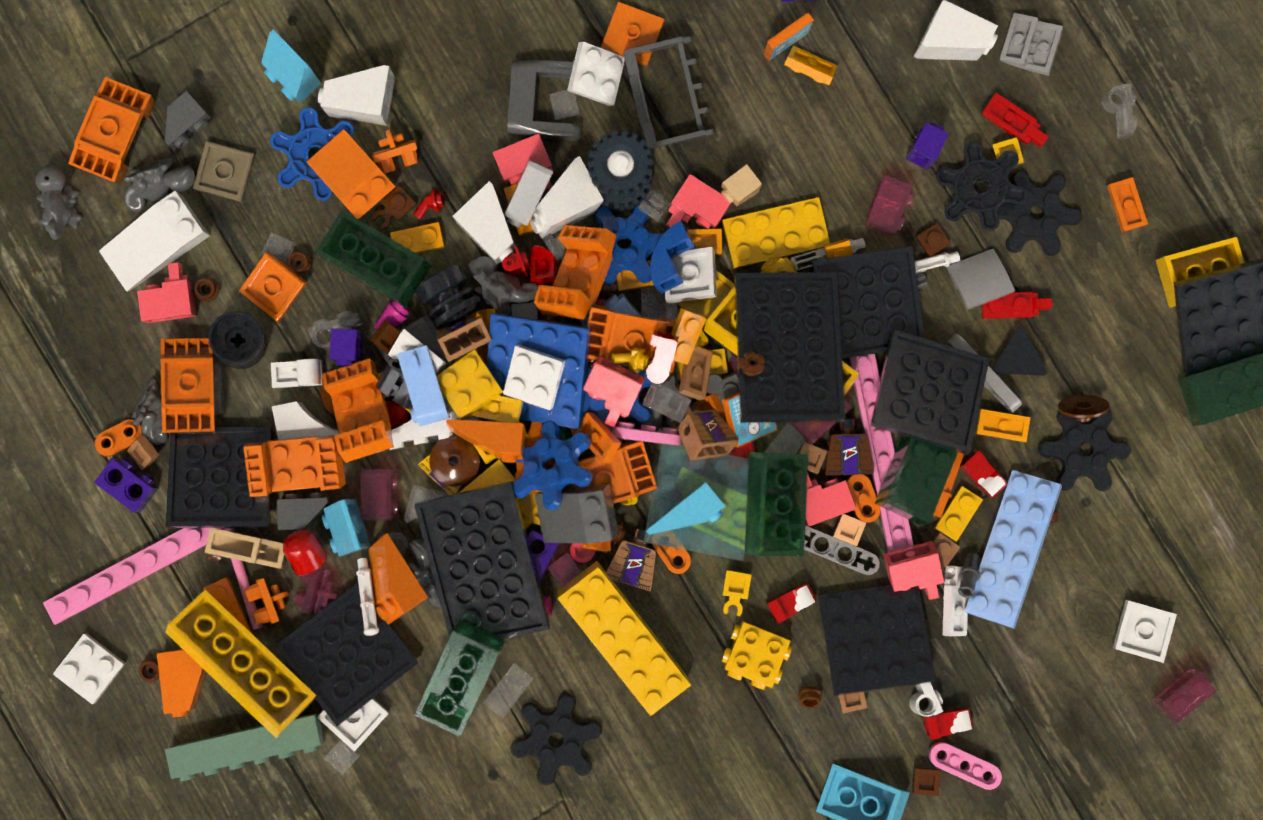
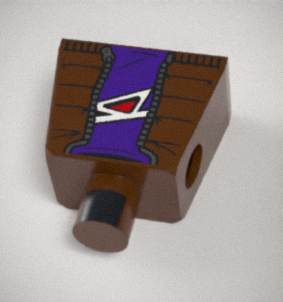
M845 419L844 422H839L840 435L828 436L823 476L874 474L867 435L855 434L854 419Z

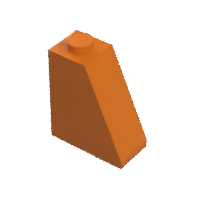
M183 649L157 653L164 714L172 713V717L187 716L188 711L196 707L206 671Z

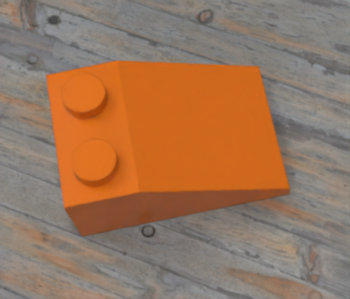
M344 129L307 161L308 165L357 220L395 188L394 184Z
M388 533L383 535L368 549L376 610L379 617L389 625L413 610L428 597Z

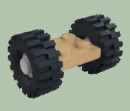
M622 130V133L612 131L611 135L606 136L605 134L599 142L596 141L594 143L593 149L589 153V176L604 200L601 205L608 207L612 211L619 210V212H625L627 209L633 210L635 206L641 205L643 200L648 197L651 188L653 171L652 153L650 148H647V143L643 139L640 140L638 135L634 133L630 135L628 131Z

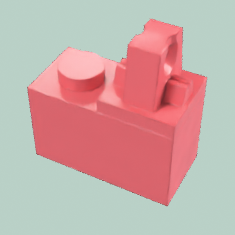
M539 134L492 152L505 184H518L528 159L553 170ZM550 180L547 183L544 193L552 188Z
M690 174L671 202L668 211L673 215L666 226L671 228L682 220L688 223L689 220L695 217L697 218L696 223L703 228L709 229L711 227L715 229L731 203L729 204L722 194Z
M181 263L168 264L169 277L165 278L162 288H160V285L145 286V290L137 291L142 322L154 323L197 317L193 282L189 281L188 275H183Z
M599 356L583 390L587 391L588 395L594 399L606 400L605 408L610 410L605 424L614 428L620 415L625 418L629 415L646 378L618 364H612L611 361Z
M806 469L795 473L799 485L794 487L796 491L794 494L806 526H812L856 509L846 481L839 482L838 478L824 482L825 487L821 488L816 479L810 481Z
M932 541L883 554L888 578L894 592L905 591L911 587L919 586V589L925 588L929 600L939 598L937 585L944 583L939 555Z

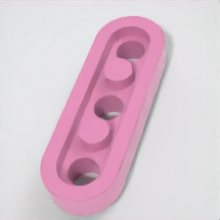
M619 422V426H614L612 432L617 438L671 445H681L682 440L680 434H677L678 429L663 427L661 432L656 431L655 426L641 424V429L634 428V424Z
M937 742L929 750V759L932 764L946 772L987 790L995 789L1001 783L1002 775L1000 770L983 759L945 742ZM940 750L945 751V757L942 759L937 757V753ZM962 761L968 762L966 769L960 768ZM986 771L991 772V777L988 780L983 778V774Z

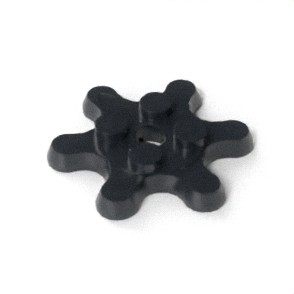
M971 141L964 147L966 162L961 169L953 170L944 167L938 170L936 174V180L940 185L951 187L955 192L954 200L946 206L944 213L949 221L954 222L961 219L967 212H975L980 216L982 228L987 231H993L1000 224L997 210L1001 204L1009 202L1020 205L1027 200L1028 194L1026 189L1021 186L1012 185L1008 179L1009 172L1017 166L1019 157L1016 152L1009 150L1002 153L996 160H988L983 156L981 145L978 142ZM981 180L986 181L989 184V189L979 194L974 189L975 184Z
M1014 172L1010 177V183L1025 188L1028 197L1023 204L1015 205L1006 202L1001 204L997 210L999 219L1007 220L1012 226V233L1005 242L1006 249L1011 253H1018L1023 249L1026 242L1034 240L1041 244L1046 255H1057L1061 250V244L1056 236L1057 229L1062 225L1075 226L1082 219V213L1079 209L1065 207L1059 201V194L1066 185L1065 178L1060 174H1053L1048 178L1045 185L1037 187L1031 184L1025 172ZM1034 206L1042 210L1043 215L1039 220L1033 219L1030 215V210Z
M1058 411L1056 418L1062 427L1061 436L1056 440H1043L1038 445V453L1042 457L1056 458L1061 462L1062 470L1057 476L1056 483L1062 485L1061 490L1068 491L1074 487L1078 478L1088 477L1092 480L1097 490L1108 491L1112 486V478L1107 472L1108 463L1113 459H1126L1131 454V447L1127 442L1112 441L1107 435V428L1113 420L1112 413L1108 411L1084 423ZM1083 442L1088 443L1092 448L1090 455L1087 457L1079 452V446Z
M569 693L559 696L555 710L550 713L542 712L534 703H526L521 708V716L529 723L530 733L526 738L517 739L511 744V753L516 758H523L525 756L537 758L540 765L537 772V780L542 785L552 784L555 780L556 771L562 766L571 767L579 776L588 775L592 769V763L584 756L582 747L586 741L596 739L601 735L602 726L595 720H590L586 723L576 721L573 716L576 700ZM551 734H561L563 737L562 745L559 747L552 746L549 742Z

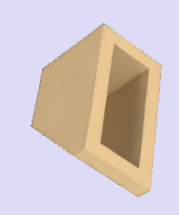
M746 164L722 183L723 191L721 193L729 204L733 202L737 207L759 193L762 183Z

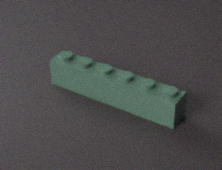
M316 712L297 717L277 738L263 725L172 745L165 749L171 779L179 778L180 781H186L195 778L196 773L204 772L205 776L219 773V768L229 766V770L242 768L245 766L244 762L254 760V764L268 762L269 757L275 755L282 759L293 756V751L303 749L304 753L319 750L318 746L325 742L321 722L317 718L319 713Z

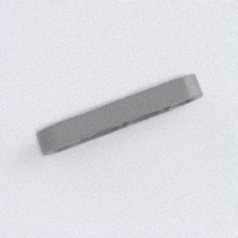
M957 333L946 341L948 346L977 354ZM988 366L984 386L1010 413L1015 412L1022 405L1021 401Z
M793 524L787 530V539L794 546L865 575H872L879 569L880 562L878 557L864 549L803 524ZM799 528H802V534L809 537L810 532L815 533L810 540L809 548L805 546L808 542L806 540L799 539L797 542L794 541L795 536L791 535L793 530L797 531ZM819 537H824L828 541V548L822 552L816 550L814 546L816 539ZM841 547H848L851 550L849 560L841 561L838 558V550ZM857 551L861 552L858 556L859 558L867 560L870 556L874 567H868L867 571H865L864 565L856 562L855 567L851 564L856 559Z

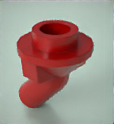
M436 188L432 189L429 196L421 201L413 215L421 220L429 208L437 213L442 212V207H445L443 193L439 192Z

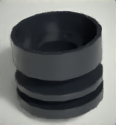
M459 264L439 272L415 290L423 306L436 304L428 314L431 318L439 316L434 321L437 328L452 324L460 318L471 314L482 303L479 296L469 298L475 293L473 287L461 289L468 281V278Z
M240 311L224 313L213 322L208 334L209 346L213 353L228 367L238 370L248 369L258 364L265 355L267 348L266 335L259 323L247 313ZM239 337H242L245 343H242L240 348H238L234 342L239 341Z

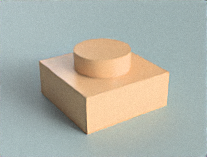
M841 514L832 537L857 546L866 523Z

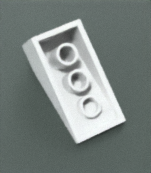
M174 191L148 209L100 249L99 252L126 292H129L207 239L210 235L184 197Z

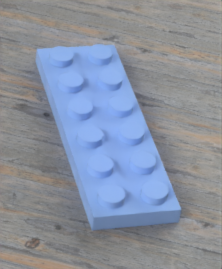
M1012 470L978 570L980 578L976 582L975 594L969 598L965 613L1015 629L1062 488L1061 484Z

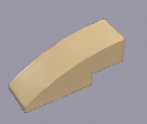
M210 528L204 553L284 569L286 556L283 553V543Z

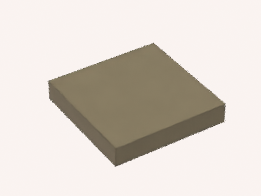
M206 141L193 189L243 202L255 154Z

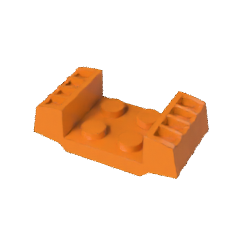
M104 77L77 134L68 164L114 183H121L128 170L124 160L142 117L149 119L155 102L152 95Z
M570 225L563 227L558 240L567 248L553 286L539 285L535 295L534 303L542 315L585 319L591 305L596 303L612 262V250L617 237L616 234L605 228Z
M593 304L590 308L586 326L591 327L588 359L597 360L601 356L611 361L612 354L632 353L634 348L645 349L646 355L649 356L648 367L650 361L654 358L657 347L650 345L654 330L671 334L676 320L661 316L658 319L615 312L609 307ZM674 360L672 361V365H671V369H670V372H669V373H673V372H674V366H675V362H676V361H674ZM629 363L618 364L621 366L629 367Z
M209 338L161 339L162 433L215 432L213 351L209 346Z
M369 358L354 363L352 366H344L323 373L324 389L331 395L339 434L334 436L338 453L345 463L394 448L391 434L392 428L384 393L376 387L379 376L375 362Z
M335 435L277 439L244 444L250 497L267 496L271 492L318 487H320L321 491L331 490L346 485L343 458L338 453Z
M632 440L622 443V447L618 448L610 464L602 463L596 455L578 460L580 467L587 468L592 473V481L587 486L609 483L613 504L657 489L643 441ZM572 483L566 485L563 489L574 488L579 486Z

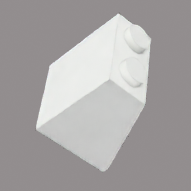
M943 0L934 13L913 57L917 59L978 60L982 54L987 55L988 51L995 44L998 35L994 33L998 25Z
M383 65L327 80L324 82V88L319 89L318 103H321L320 106L329 117L387 126L395 76L389 66Z
M580 156L574 159L538 204L531 217V227L536 234L539 233L542 239L562 230L565 225H572L593 215L604 201L597 187L593 185L589 172Z
M489 181L453 215V218L468 236L499 266L505 257L514 254L515 245L494 186Z

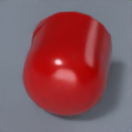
M300 529L288 535L283 543V553L290 561L292 570L296 575H305L316 571L327 559L326 550L317 536L310 530Z

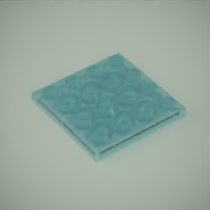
M662 443L655 476L657 489L653 490L646 529L705 482L725 507L721 509L723 515L713 523L708 520L705 523L650 535L645 531L643 542L743 561L761 461L726 454L721 457L691 461L684 446Z

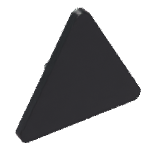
M1019 326L992 370L996 374L1046 375L1047 370L1024 327Z

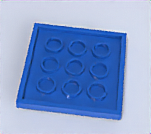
M498 313L491 314L489 332L491 341L488 344L487 367L503 391L514 349L517 345L566 360L553 409L547 410L523 401L519 419L539 423L552 421L557 426L580 428L583 417L585 395L583 388L586 384L591 327ZM503 393L499 395V396H504V397L513 398V397L504 395Z

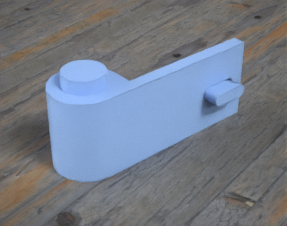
M428 346L398 353L397 356L413 408L410 409L413 422H418L422 427L449 419L448 403L445 396L441 393Z

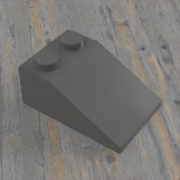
M609 483L562 489V502L556 510L546 509L543 505V493H535L544 543L588 544L612 541L618 533Z

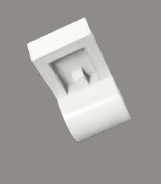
M303 359L271 363L272 388L323 385L322 360Z
M931 683L915 685L918 692L912 695L909 703L914 713L928 717L943 712L941 707L943 700L939 692L933 690ZM926 697L929 703L926 710L921 711L919 701Z

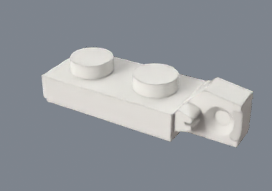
M947 566L945 570L943 636L967 635L968 613H965L968 598L962 597L958 593L961 582L960 571L963 569V566Z

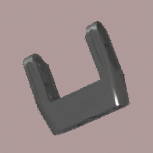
M552 60L512 62L507 124L508 133L526 137L539 134L541 139L569 141L581 139V128L574 127L571 124L534 121L537 77L570 79L574 62Z

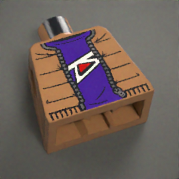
M472 315L464 316L456 322L436 331L437 340L448 362L491 341L481 317Z
M690 403L683 408L686 417L679 425L678 432L690 460L728 456L739 439L719 413L715 410L700 411L696 403Z
M636 529L633 542L622 540L606 573L612 580L651 591L656 550L647 547L650 535L646 531Z

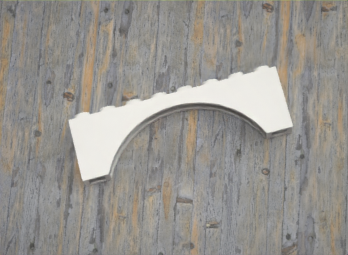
M296 401L272 406L278 439L339 434L338 430L317 419L302 402ZM447 401L450 411L449 419L460 420ZM470 416L464 419L471 421H483L482 419ZM411 419L409 422L391 431L394 448L390 450L404 448V443L413 441L414 445L428 443V438L435 436L442 440L453 436V432L449 430L446 424L447 419L422 427L418 422L414 423Z

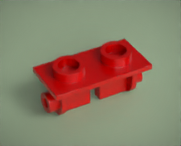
M515 247L516 253L505 257L502 261V266L505 272L514 276L524 272L525 276L528 277L526 270L531 268L525 252L520 253L518 248Z

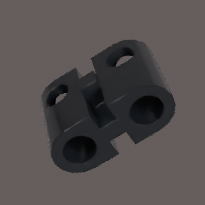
M390 359L377 381L376 387L386 396H394L393 401L400 406L411 409L413 405L400 362L396 359Z

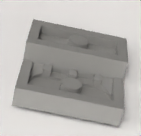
M1014 13L1000 61L1049 76L1063 32V26L1041 22L1037 17Z
M994 249L946 267L955 289H958L966 310L1015 291Z

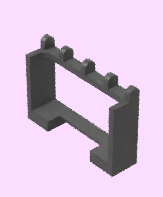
M681 36L624 50L623 52L644 141L650 150L714 134L713 129H703L700 115L708 113L709 110L708 107L698 109L694 90L702 89L703 86L702 83L692 84L688 66L697 64L696 58L686 60L683 44L692 42L691 37L683 38ZM677 46L698 131L656 142L639 76L636 56Z

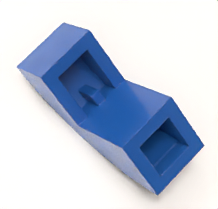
M681 221L663 234L652 254L650 265L653 285L661 294L683 283L673 258L695 247L687 228Z

